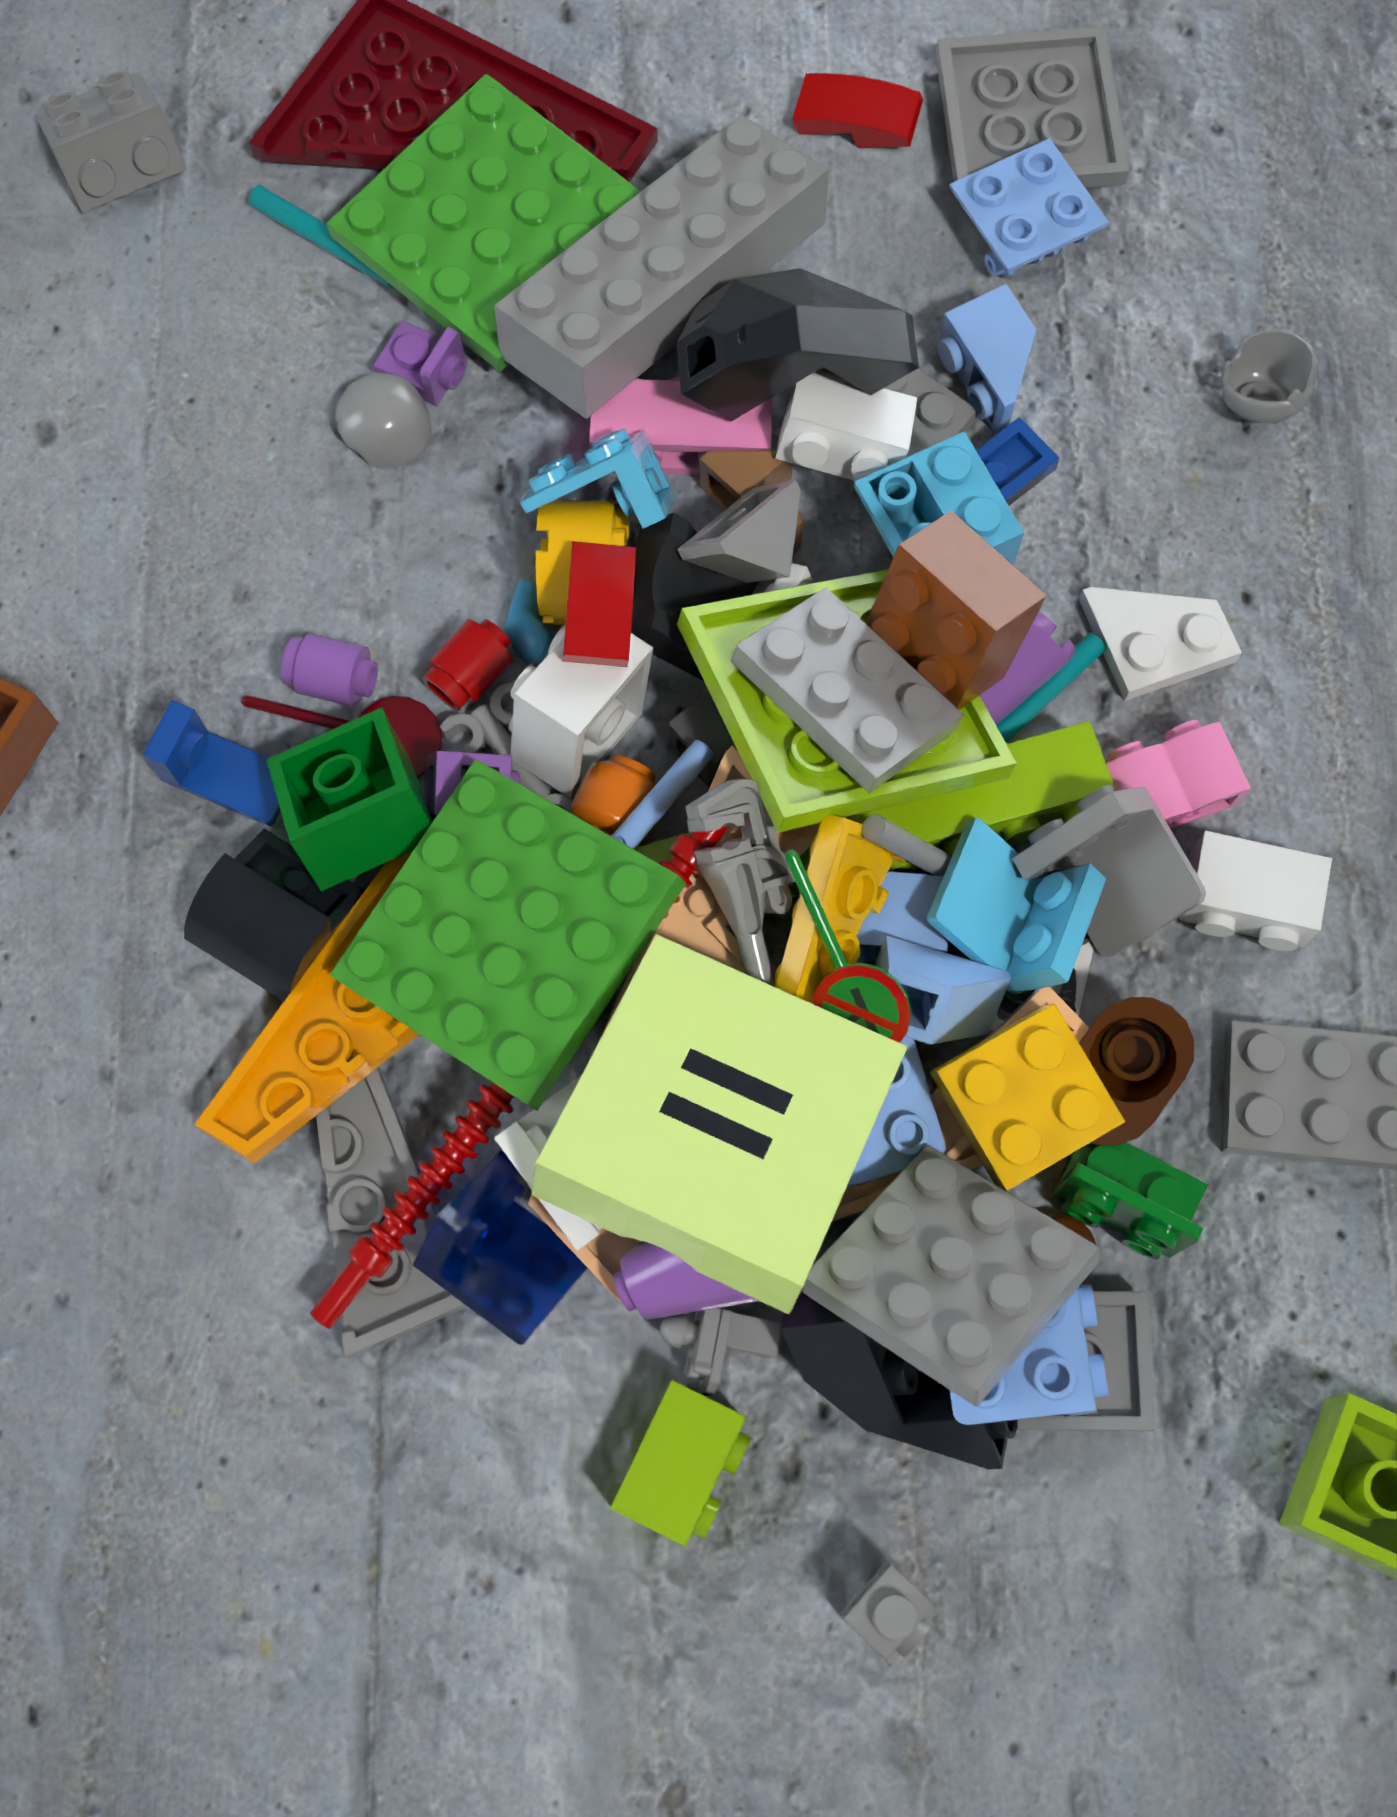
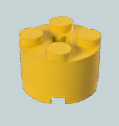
M553 500L539 507L536 531H547V538L541 539L540 550H536L537 601L539 615L543 616V625L566 624L572 541L627 546V541H630L631 516L627 517L616 500Z

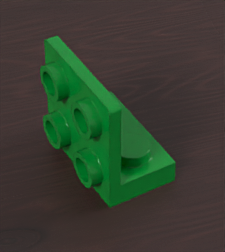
M1090 1142L1071 1153L1051 1196L1065 1203L1062 1211L1066 1215L1074 1217L1093 1228H1098L1102 1222L1125 1234L1122 1242L1128 1248L1145 1257L1158 1260L1161 1254L1170 1258L1198 1242L1203 1228L1191 1220L1208 1184L1129 1143L1115 1146L1096 1145Z

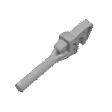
M751 779L728 780L685 806L688 816L687 824L689 832H706L718 830L721 827L740 826L742 839L725 841L722 847H706L694 851L697 861L695 865L712 889L737 938L745 974L775 987L762 932L764 912L785 914L790 910L792 897L789 883L795 882L785 860V853L780 851L776 830L759 796L757 782Z

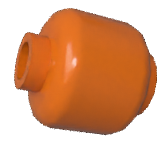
M612 755L609 761L595 762L588 767L571 803L570 813L611 836L656 785L654 783L656 775L642 763L621 755ZM646 836L641 840V842L638 845H641L643 843Z

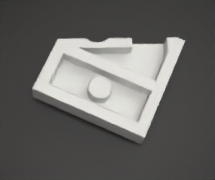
M1098 587L1083 589L1080 595L1079 602L1093 633L1105 644L1106 650L1103 652V655L1124 701L1236 663L1242 654L1217 600Z

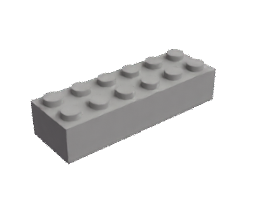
M740 114L494 305L499 348L503 359L587 419L677 345L683 329L699 302L734 279L766 273L826 223L829 169Z

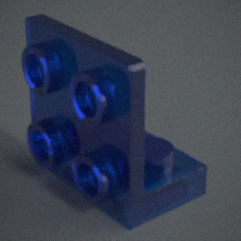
M501 1150L436 1216L413 1266L514 1342L523 1345L585 1274L588 1268L549 1226L518 1204L526 1187L518 1182L521 1174L505 1152Z

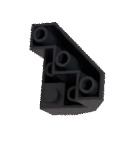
M801 268L734 279L696 305L677 341L681 395L731 422L817 370L826 368L869 395H873L919 368L913 316Z
M803 1292L799 1294L790 1314L785 1313L780 1330L803 1381L865 1431L988 1470L1002 1469L1008 1439H1013L1016 1435L1017 1420L976 1425L959 1423L953 1415L951 1395L948 1388Z

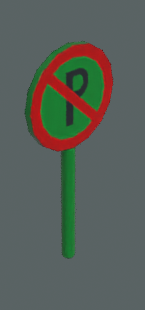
M788 850L785 853V860L835 967L833 971L824 976L815 989L812 1004L900 1043L908 1032L912 1014L908 994L899 981L882 968L864 963H847L798 853L794 850Z

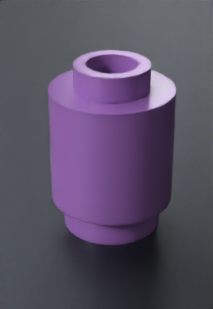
M308 634L305 638L292 637L286 645L281 663L282 683L293 686L297 694L352 707L357 706L362 697H370L372 695L378 677V664L376 661L371 660L368 647L314 634Z

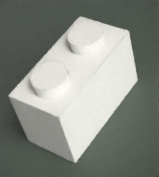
M817 370L793 385L784 413L775 459L854 481L906 458L910 447L917 397L885 388L873 395H869L836 374Z
M1210 831L1203 832L1190 851L1189 862L1204 885L1206 896L1201 904L1181 915L1178 920L1196 924V930L1211 936L1229 937L1234 935V933L1257 937L1259 938V944L1280 951H1292L1298 947L1303 948L1321 931L1332 858Z

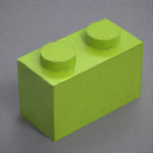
M671 1380L610 1509L685 1547L692 1534L705 1540L722 1504L721 1500L710 1494L722 1470L735 1476L752 1439L751 1436L740 1431L746 1416Z

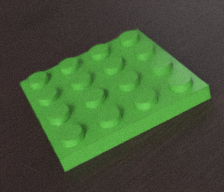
M485 74L327 222L331 238L444 328L450 327L459 331L461 341L501 372L509 363L503 359V355L500 353L494 305L641 191L496 80Z
M475 759L330 973V976L538 1111L686 883L673 871Z

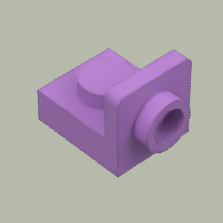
M402 320L376 359L373 368L374 372L400 375L417 389L424 401L437 407L448 389L454 390L461 382L467 367V359L464 356L459 331L447 327L440 338Z

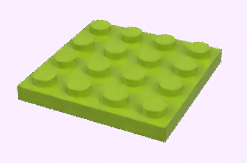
M888 569L685 607L681 610L677 626L751 779L757 782L759 796L777 833L821 823L828 815L847 817L1008 779L1017 764L981 697L978 696L959 710L964 716L955 732L871 793H868L731 662L737 644L825 587L866 624Z

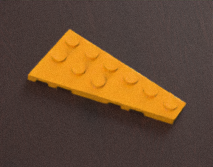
M413 851L392 859L383 865L196 1121L195 1125L204 1134L252 1164L258 1162L420 1035L330 976V973Z

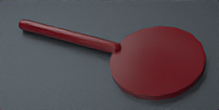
M245 695L241 699V704L247 708L330 729H335L351 722ZM391 696L375 701L363 710L359 717L383 708L411 759L417 779L425 774V756L435 751H441L443 735L437 717L425 704L410 697Z

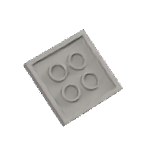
M1105 27L937 40L935 56L953 182L1050 138L1085 188L1126 184L1130 170Z
M927 1145L811 1267L803 1286V1293L977 1407L1097 1266L1100 1247Z

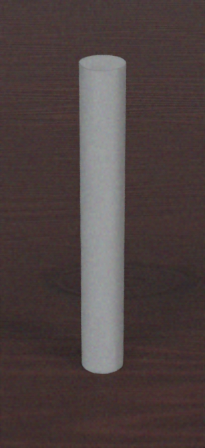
M878 814L869 816L863 823L862 833L866 839L932 875L944 876L952 858L948 853Z

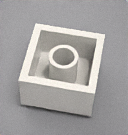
M565 624L552 640L548 651L549 655L537 668L532 665L528 666L519 675L512 687L510 696L514 699L513 716L508 727L509 731L512 732L510 751L512 760L570 799L577 792L588 767L595 762L603 761L642 715L653 647L631 634L628 667L563 662Z

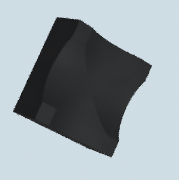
M673 512L667 514L665 519L644 529L640 524L635 557L631 634L652 646V655L704 681L677 626L682 608L752 595L759 581L746 583L682 560L678 548L697 532L688 520Z

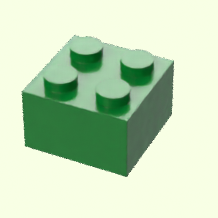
M379 708L266 759L289 841L321 891L413 851L433 822L411 759L383 708Z

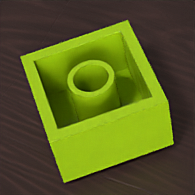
M1351 1393L1325 1398L1278 1526L1396 1581L1397 1414Z

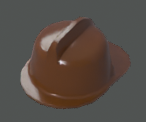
M1129 997L1115 1002L1095 1019L1080 1040L1081 1048L1125 1120L1123 1124L1095 1139L1092 1143L1096 1145L1119 1146L1139 1138L1154 1124L1186 1079L1194 1062V1038L1187 1021L1173 1006L1153 997Z

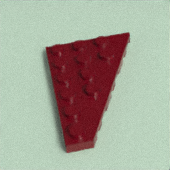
M357 0L255 133L249 144L253 156L266 162L385 169L485 74L496 80L628 182L632 180L657 144L658 131L657 127L408 0Z

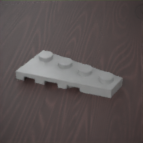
M379 1067L316 1115L322 1169L325 1170L329 1204L326 1206L329 1231L333 1235L337 1271H334L335 1280L352 1260L349 1256V1250L359 1237L366 1236L369 1238L373 1233L370 1229V1224L372 1222L381 1223L384 1221L383 1207L393 1208L396 1206L395 1192L401 1191L405 1193L410 1186L406 1182L407 1177L414 1176L417 1178L421 1174ZM430 1203L425 1209L429 1214L427 1220L418 1218L413 1224L417 1229L414 1236L408 1234L403 1236L401 1241L405 1245L402 1251L394 1249L390 1255L393 1258V1263L380 1278L372 1276L342 1314L344 1333L341 1334L345 1358L351 1359L473 1305L434 1204Z

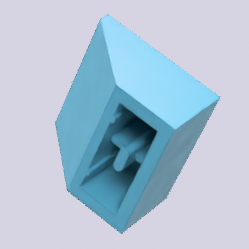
M965 431L854 481L855 491L893 557L900 543L952 511L1012 565L1015 564L1024 531Z

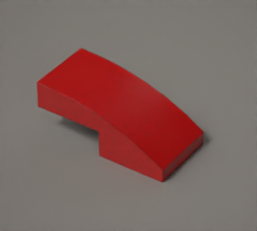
M806 73L792 121L799 135L851 133L857 148L910 147L922 107L923 97L919 91L883 80L847 74Z
M572 541L563 662L628 667L636 547Z

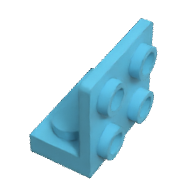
M621 428L593 442V448L584 453L586 458L574 463L571 455L567 454L538 469L539 474L529 480L531 489L520 501L524 512L528 513L615 471L619 480L613 482L612 487L617 501L627 517L636 514L644 529L666 518L676 495L645 431L642 430L628 436L626 429Z
M980 818L967 821L928 912V923L972 961L1010 972L1011 979L1006 991L1011 995L1068 983L1107 878L1089 863L1024 881L1012 860L1019 853Z

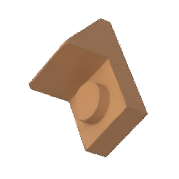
M777 450L708 451L700 458V488L726 510L754 487L790 481L793 463L775 459ZM799 510L793 555L801 549L803 521Z

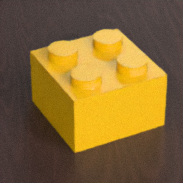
M1055 1003L1041 1006L929 1072L993 1183L1005 1191L1019 1185L1125 1122Z

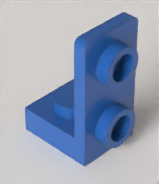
M172 700L142 754L160 780L264 825H273L281 810L266 761L269 757L209 733L195 709Z

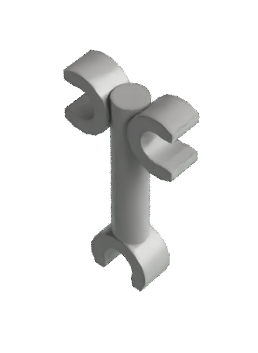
M513 681L503 683L491 694L490 705L484 704L478 707L471 715L455 714L443 721L440 729L446 741L460 733H468L473 737L468 745L463 746L457 752L484 754L487 743L494 754L510 755V733L512 732L509 731L508 727L513 714L506 713L503 709L508 702L514 700L510 696L514 685ZM512 760V771L519 772L522 786L570 813L572 803L570 798L561 794H552L543 780Z

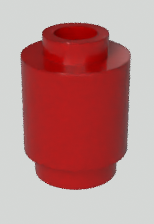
M467 619L428 661L430 669L422 679L440 700L452 709L459 711L467 702L474 704L513 662V658L507 650L512 642L490 620L484 619L479 624L471 619Z

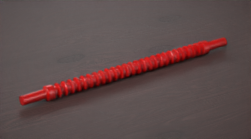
M721 827L718 830L706 832H692L689 836L685 834L680 835L669 849L672 858L668 862L660 860L658 863L678 874L686 883L684 888H691L692 882L689 877L693 873L701 874L695 865L697 861L694 851L706 847H714L729 827ZM679 896L677 897L674 903L680 902ZM495 1083L489 1087L486 1085L479 1087V1091L482 1093L481 1099L478 1102L474 1100L467 1102V1106L470 1109L469 1114L466 1117L461 1115L455 1117V1122L458 1124L457 1129L454 1132L449 1130L443 1132V1137L446 1140L445 1144L442 1147L437 1145L431 1147V1153L434 1155L433 1159L429 1163L424 1160L419 1162V1168L422 1172L417 1178L414 1176L407 1177L406 1182L410 1187L405 1193L401 1191L395 1192L396 1206L393 1208L383 1207L384 1221L381 1223L372 1222L370 1224V1229L373 1232L369 1238L366 1236L359 1237L349 1250V1256L352 1260L310 1311V1315L318 1323L331 1329L372 1276L380 1278L393 1263V1258L390 1255L394 1249L397 1251L404 1249L405 1245L401 1239L405 1234L410 1236L416 1234L417 1229L413 1224L418 1218L421 1220L428 1219L429 1214L425 1209L430 1203L434 1205L440 1204L439 1191L442 1188L452 1189L451 1176L454 1173L464 1174L465 1167L462 1165L463 1161L467 1157L470 1159L477 1157L474 1147L479 1142L483 1144L489 1142L486 1132L490 1127L495 1129L501 1127L498 1117L503 1111L508 1114L513 1112L510 1102L515 1096Z

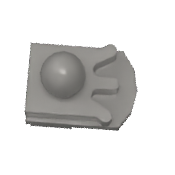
M715 1308L697 1311L694 1320L687 1319V1315L684 1314L668 1316L662 1321L660 1334L663 1340L670 1346L679 1349L681 1346L689 1347L684 1374L688 1375V1377L699 1379V1392L702 1395L712 1397L720 1383L725 1351L730 1350L767 1359L775 1358L778 1354L782 1323Z

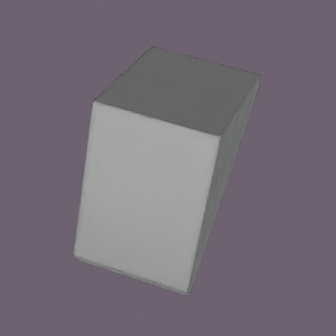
M792 480L752 488L678 548L682 560L746 583L790 577L801 495L797 481Z

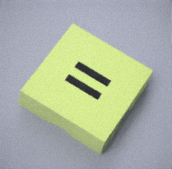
M655 934L536 1161L531 1195L621 1237L648 1242L663 1248L682 1259L698 1273L784 1313L790 1314L825 1238L907 1050V1046Z

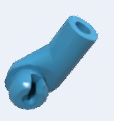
M522 580L517 583L505 621L504 633L511 640V646L522 660L527 663L535 661L540 665L549 655V647L555 635L548 634L547 628L538 619L536 583Z

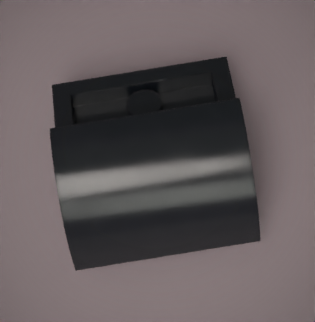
M264 828L235 858L225 853L209 871L188 910L184 926V939L277 998L285 1001L365 890L346 880L321 891L292 845Z

